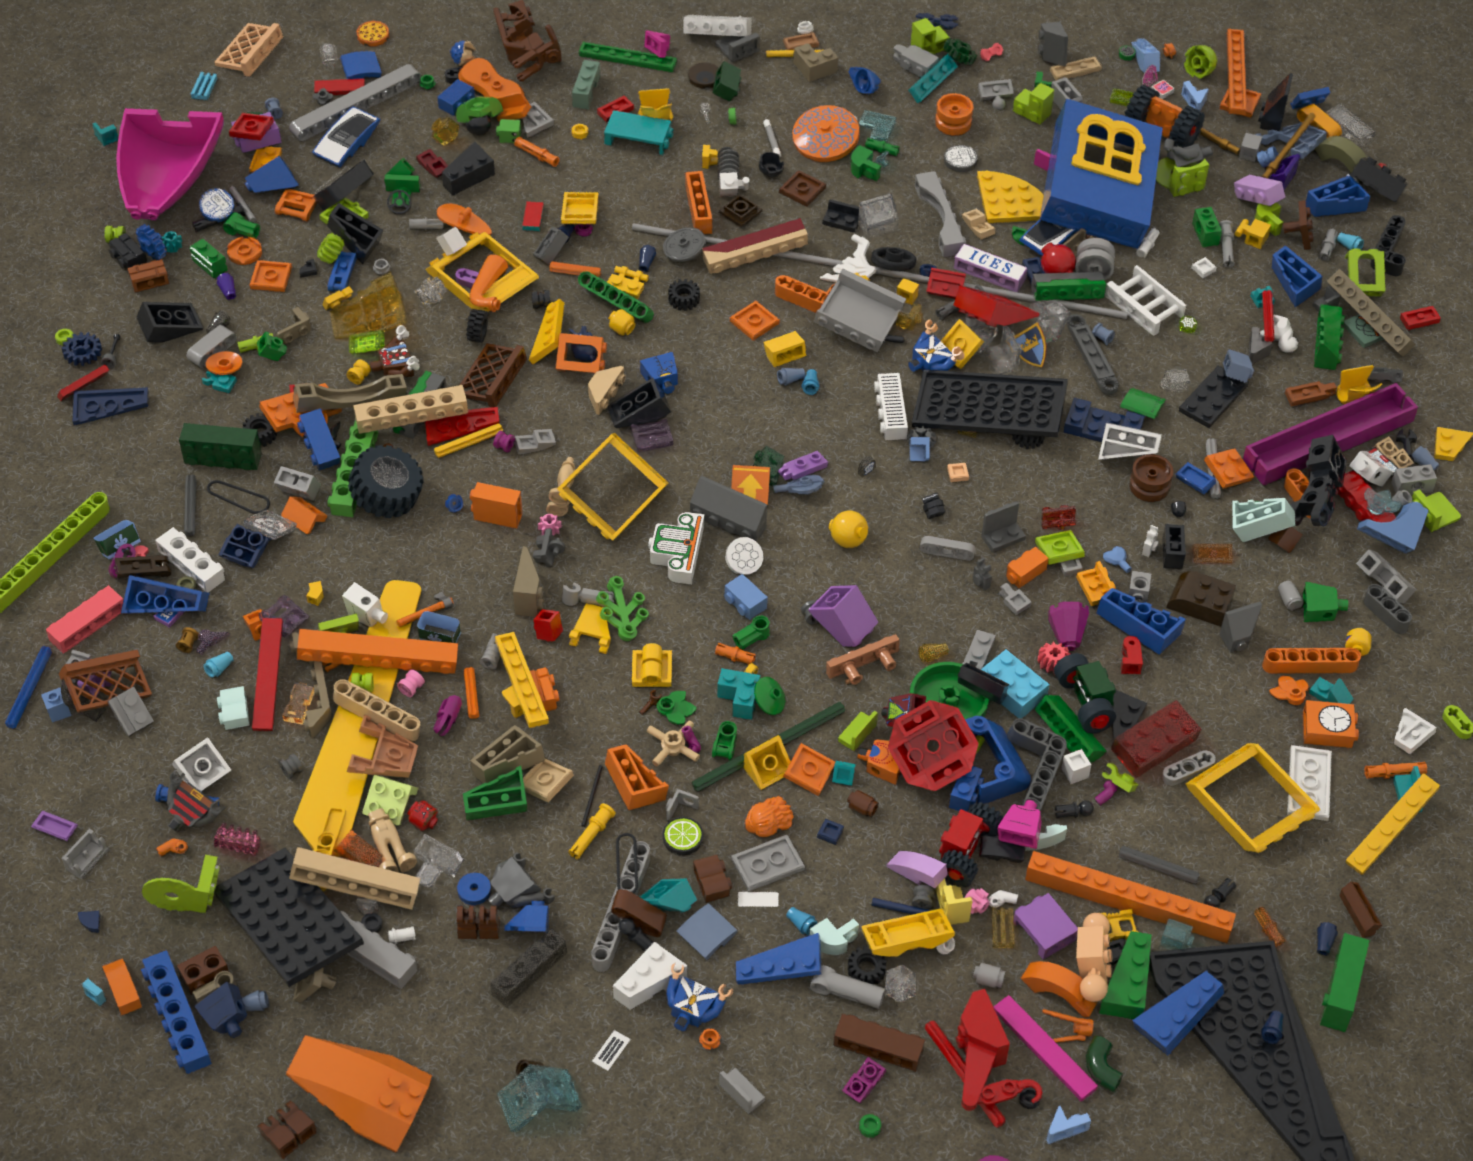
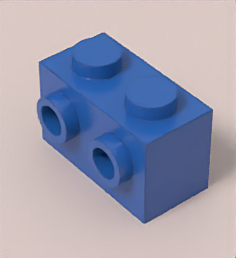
M972 766L971 772L956 780L950 796L949 808L957 811L962 809L968 812L971 805L976 803L978 798L977 790L984 783V778L981 777L982 769Z

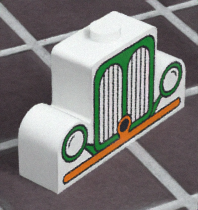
M682 513L678 517V526L658 523L656 524L653 538L650 537L648 548L650 549L651 564L668 566V578L673 582L692 585L704 530V514Z

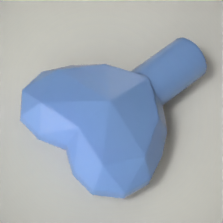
M1116 546L1112 551H1107L1103 554V559L1107 563L1119 565L1126 573L1132 570L1126 562V551L1122 547Z

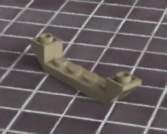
M294 632L292 633L293 641H289L291 653L295 652L297 658L299 634ZM309 661L310 665H314L315 668L311 669L313 681L317 680L314 690L315 695L320 696V700H317L318 709L306 711L307 719H304L305 730L310 731L311 738H314L329 722L332 715L322 662Z

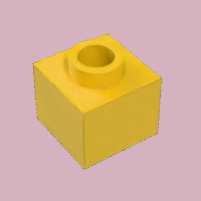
M903 278L897 286L896 294L906 298L905 303L912 305L918 297L919 284Z

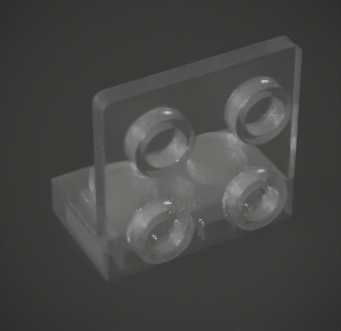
M1006 325L1003 326L1001 344L984 348V354L995 374L1011 375L1017 373L1022 348L1020 343L1016 342L1014 332Z

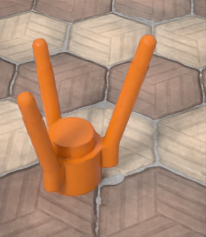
M1046 1009L1042 1010L1044 1014L1074 1022L1073 1032L1078 1035L1053 1039L1056 1043L1075 1040L1085 1041L1086 1036H1092V1019L1076 1018Z

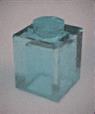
M1169 918L1160 946L1171 950L1191 948L1195 937L1191 935L1193 926Z

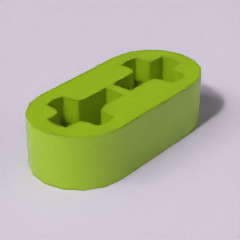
M1455 705L1447 706L1442 715L1444 722L1459 738L1469 739L1472 737L1473 723L1459 707Z

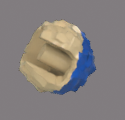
M460 41L452 46L450 53L454 62L458 66L463 67L475 58L472 52L476 49L470 41Z

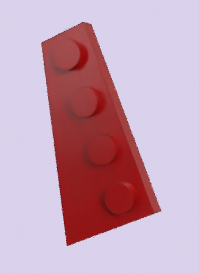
M498 407L470 409L466 414L425 421L427 445L430 446L472 434L495 424H500Z

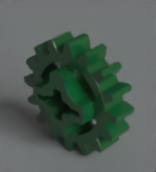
M949 38L943 45L945 52L949 53L953 60L961 64L967 65L968 63L971 65L977 59V54H975L974 50H971V45L960 39Z

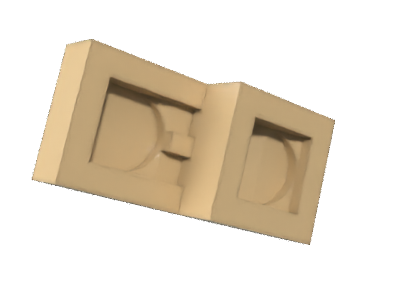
M978 209L962 214L965 223L979 239L995 234V228L986 222V216Z

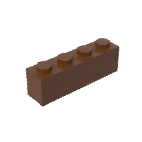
M842 1014L834 1035L833 1045L917 1071L924 1050L925 1039L915 1034L909 1035L900 1032L896 1028L880 1026L874 1021L868 1022L854 1015Z

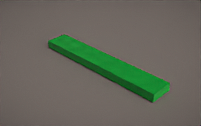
M583 42L578 52L581 57L673 72L677 63V58L666 56L660 58L652 53Z

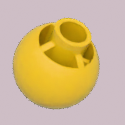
M848 510L839 513L830 521L829 530L833 540L838 545L844 548H855L861 545L867 538L868 524L860 513Z

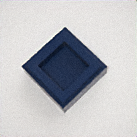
M825 819L817 834V838L836 845L844 830V826Z

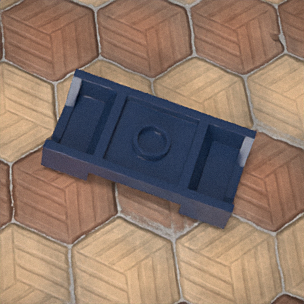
M1074 398L1063 433L1102 442L1106 423L1141 430L1145 416L1127 411L1126 416L1091 407L1090 401Z

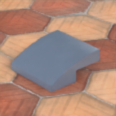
M708 903L693 914L677 932L708 960L721 945L725 946L738 930Z

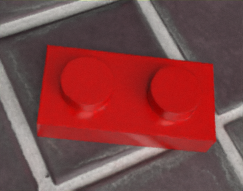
M622 96L598 108L597 114L608 123L613 110L628 113L634 110V104L625 96Z
M1434 306L1404 312L1400 315V319L1407 330L1437 324L1441 320Z

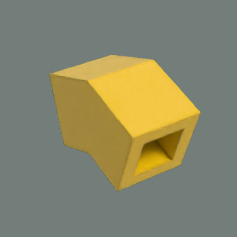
M321 581L309 583L310 590L306 595L308 603L319 606L324 598Z

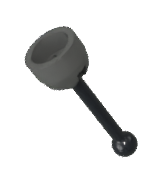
M114 334L110 353L104 354L101 359V365H106L108 369L114 368L116 364V357L113 353L117 341L121 338L119 334Z

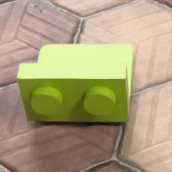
M1420 489L1413 492L1412 502L1421 503L1424 508L1429 510L1424 524L1431 532L1460 520L1461 514L1441 492H1436L1427 497Z

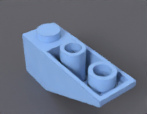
M1137 39V42H1131L1132 47L1136 51L1135 56L1140 70L1145 73L1152 65L1153 72L1160 71V51L1146 41V39Z

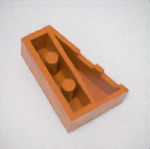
M622 745L608 749L605 766L628 810L666 800L669 785L666 782L660 781L656 777V773L652 769L649 770L643 764V760L629 746Z

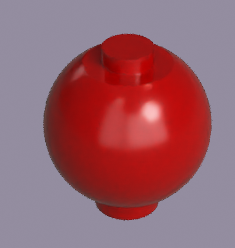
M1050 242L1041 249L1043 253L1041 266L1046 274L1074 273L1076 257L1069 247L1061 244L1054 245Z

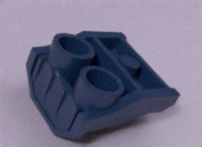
M236 524L231 534L226 538L218 555L253 569L272 538Z

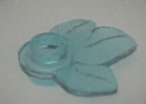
M1368 488L1364 493V498L1368 502L1367 509L1373 514L1393 513L1401 507L1400 502L1391 501L1389 490L1376 493L1371 488Z

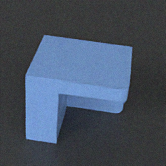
M911 437L910 461H929L930 437Z

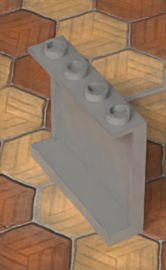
M842 268L837 282L820 310H817L814 322L878 353L900 315L906 298Z

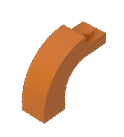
M1044 961L1031 962L1021 977L1023 982L1033 992L1046 991L1061 996L1084 1018L1091 1015L1097 1002H1090L1082 996L1080 984L1083 978L1060 965Z

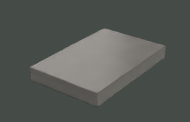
M788 835L731 856V860L748 892L805 870V866Z

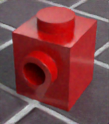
M542 609L533 619L537 639L555 641L563 632L559 611Z

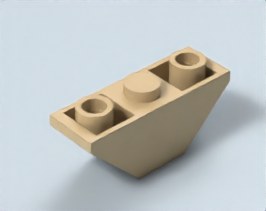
M623 366L598 371L588 383V395L596 414L600 415L603 409L605 410L608 407L609 400L615 397L618 387L624 384L626 375H624Z

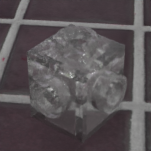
M427 277L421 282L422 285L415 290V293L424 305L433 302L437 303L443 298L442 295L447 292L444 283L438 277Z
M904 965L886 971L885 994L897 1002H903L916 996V973Z

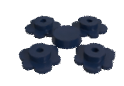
M918 13L916 15V18H920V20L927 18L934 27L943 26L946 30H952L958 26V23L953 22V20H958V17L955 15L944 14L940 18H934V15L930 13Z

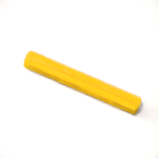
M495 424L436 447L434 449L435 455L440 458L496 436L500 430L503 431V428L500 424Z

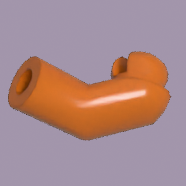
M173 838L158 846L156 850L160 857L169 852L185 853L188 846L185 841Z

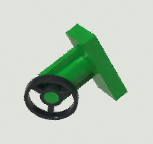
M385 174L386 191H393L387 199L389 209L396 214L406 213L411 207V192L420 193L419 176ZM393 195L392 205H390V204H389V200H390L391 196ZM393 207H398V208L405 207V208H407V209L404 210V211H402V212H396V211L392 210L391 208H393Z

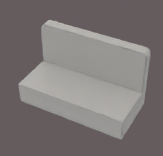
M736 1068L728 1074L724 1071L719 1073V1085L748 1114L765 1101V1097Z

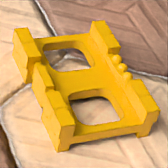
M1132 909L1121 910L1119 914L1117 912L1115 914L1109 913L1108 915L1106 912L1101 913L1108 919L1111 926L1110 942L1121 938L1127 940L1130 931H1121L1120 921H1130L1132 931L1138 932L1132 917Z

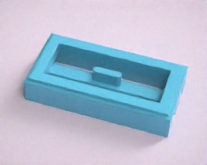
M201 72L191 92V98L208 100L217 81V74L211 76L210 73L204 75V72ZM210 80L209 85H208V87H207V89H206L204 95L202 96V94H203V92H204V90H205V88H206V85H207L208 81Z

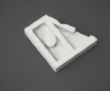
M1405 708L1394 744L1411 754L1436 733V727Z

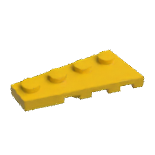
M560 298L555 302H551L546 308L529 357V361L532 364H535L558 347L564 311V302Z

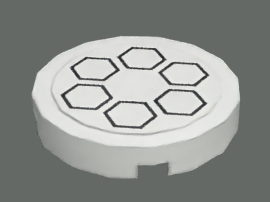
M740 537L732 541L727 547L725 560L728 567L734 573L750 575L761 567L763 551L755 540L748 537Z

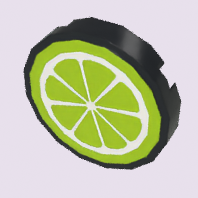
M675 818L664 827L662 833L663 843L670 852L673 851L677 855L682 856L690 855L696 852L703 842L702 827L692 818Z

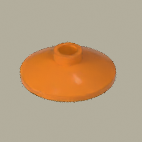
M229 351L215 353L206 361L208 371L217 375L234 373L242 366L241 356Z

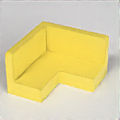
M944 878L935 888L940 909H943L951 925L969 922L972 898H963L961 887L956 885L947 886Z

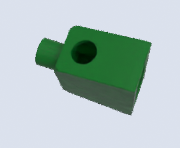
M1311 582L1305 583L1302 593L1304 622L1334 621L1338 610H1348V600L1338 599L1335 587Z

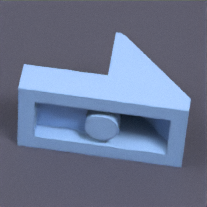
M1190 81L1183 82L1181 95L1189 106L1201 111L1207 100L1208 89L1197 91Z
M1059 1106L1048 1132V1144L1088 1131L1091 1123L1088 1113L1083 1115L1076 1114L1067 1120L1061 1106Z

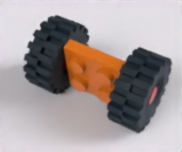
M1146 85L1138 87L1136 92L1133 93V97L1129 100L1130 103L1126 107L1125 116L1162 127V136L1174 140L1175 147L1185 148L1193 145L1203 127L1205 120L1204 112L1191 106H1186L1185 109H1182L1159 98V91Z

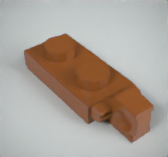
M1318 381L1286 388L1285 395L1290 405L1296 406L1329 398V396L1336 394L1337 387L1334 382L1323 384Z

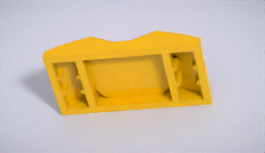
M564 192L561 224H596L598 192Z
M942 908L861 926L872 953L880 956L898 957L907 950H914L919 947L933 949L955 936L954 930Z

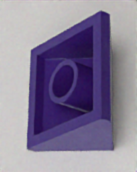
M1299 153L1284 158L1275 174L1269 177L1271 180L1282 182L1284 190L1297 172L1300 159Z

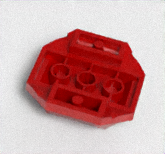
M929 700L895 720L888 750L908 784L937 791L971 772L979 743L959 708ZM931 740L939 743V749L935 752H931L927 748Z

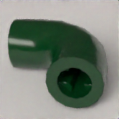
M1096 1035L1089 1044L1085 1056L1087 1070L1096 1083L1115 1093L1122 1080L1123 1073L1112 1068L1107 1062L1108 1055L1113 1048L1112 1043L1106 1038Z

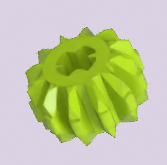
M333 233L328 234L319 246L317 257L328 264L333 263L343 250L344 240Z

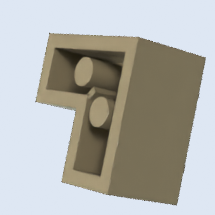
M809 43L794 48L793 63L809 82L838 72V56L831 48L817 53Z

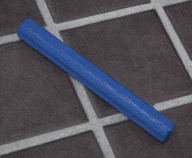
M41 647L5 721L8 728H16L51 656L52 651L50 647Z

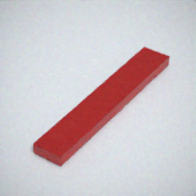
M282 618L262 619L252 722L253 731H273L283 629Z

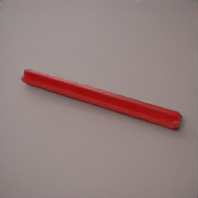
M934 1020L928 1022L925 1025V1030L964 1083L965 1062ZM979 1103L995 1127L998 1128L1005 1124L1006 1119L995 1104L987 1106Z

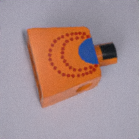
M875 740L871 750L860 747L857 759L867 761L866 772L896 785L900 769L888 750L889 741Z

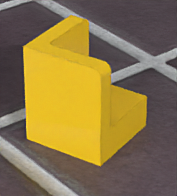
M513 686L503 690L502 696L510 704L512 715L515 718L523 715Z

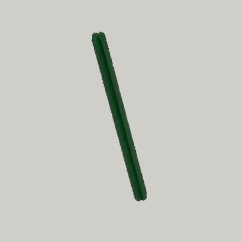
M837 702L778 734L783 745L844 713V705L841 702ZM744 753L692 781L693 789L699 792L743 768Z

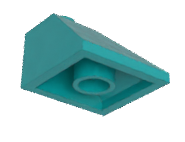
M686 878L662 879L639 896L660 910L680 911L681 913L689 910L691 904L697 901Z

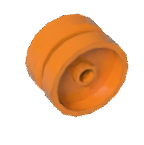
M958 93L942 96L937 102L935 119L936 127L939 131L948 135H961L969 131L973 115V103L970 98Z

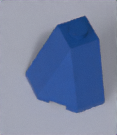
M280 156L245 177L247 182L244 183L250 192L253 190L254 193L297 188L300 186Z

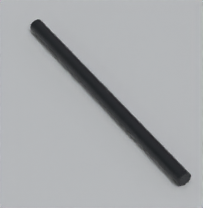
M599 765L582 821V827H585L603 768L602 765Z

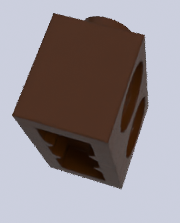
M216 945L177 965L179 975L191 995L193 991L213 981L219 972H229L227 964Z

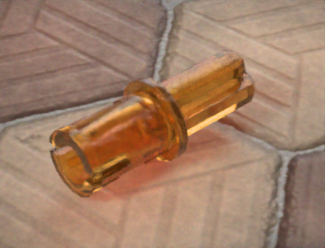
M1259 907L1255 910L1254 914L1262 926V932L1266 933L1270 941H1274L1275 947L1282 945L1285 939L1279 932L1277 923L1273 922L1265 907Z

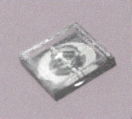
M264 510L245 519L243 526L276 540L294 531L297 524L269 510Z

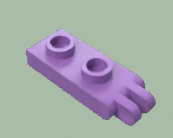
M818 451L785 463L778 473L783 475L785 480L790 478L796 480L826 468L828 461Z

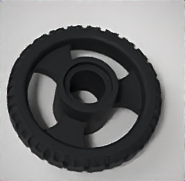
M878 248L872 252L871 260L876 266L890 271H907L916 265V256L901 248Z

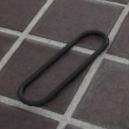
M623 833L616 839L618 890L621 889L619 840L623 836H629L633 839L635 889L631 892L635 893L638 890L637 841L634 835Z

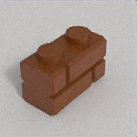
M162 259L128 268L135 293L169 284L167 271Z

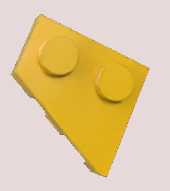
M1437 427L1434 458L1453 461L1458 453L1463 450L1466 443L1471 440L1473 433Z

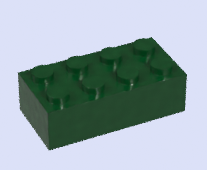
M184 423L179 437L184 464L205 465L208 467L217 466L228 469H258L262 451L257 429Z

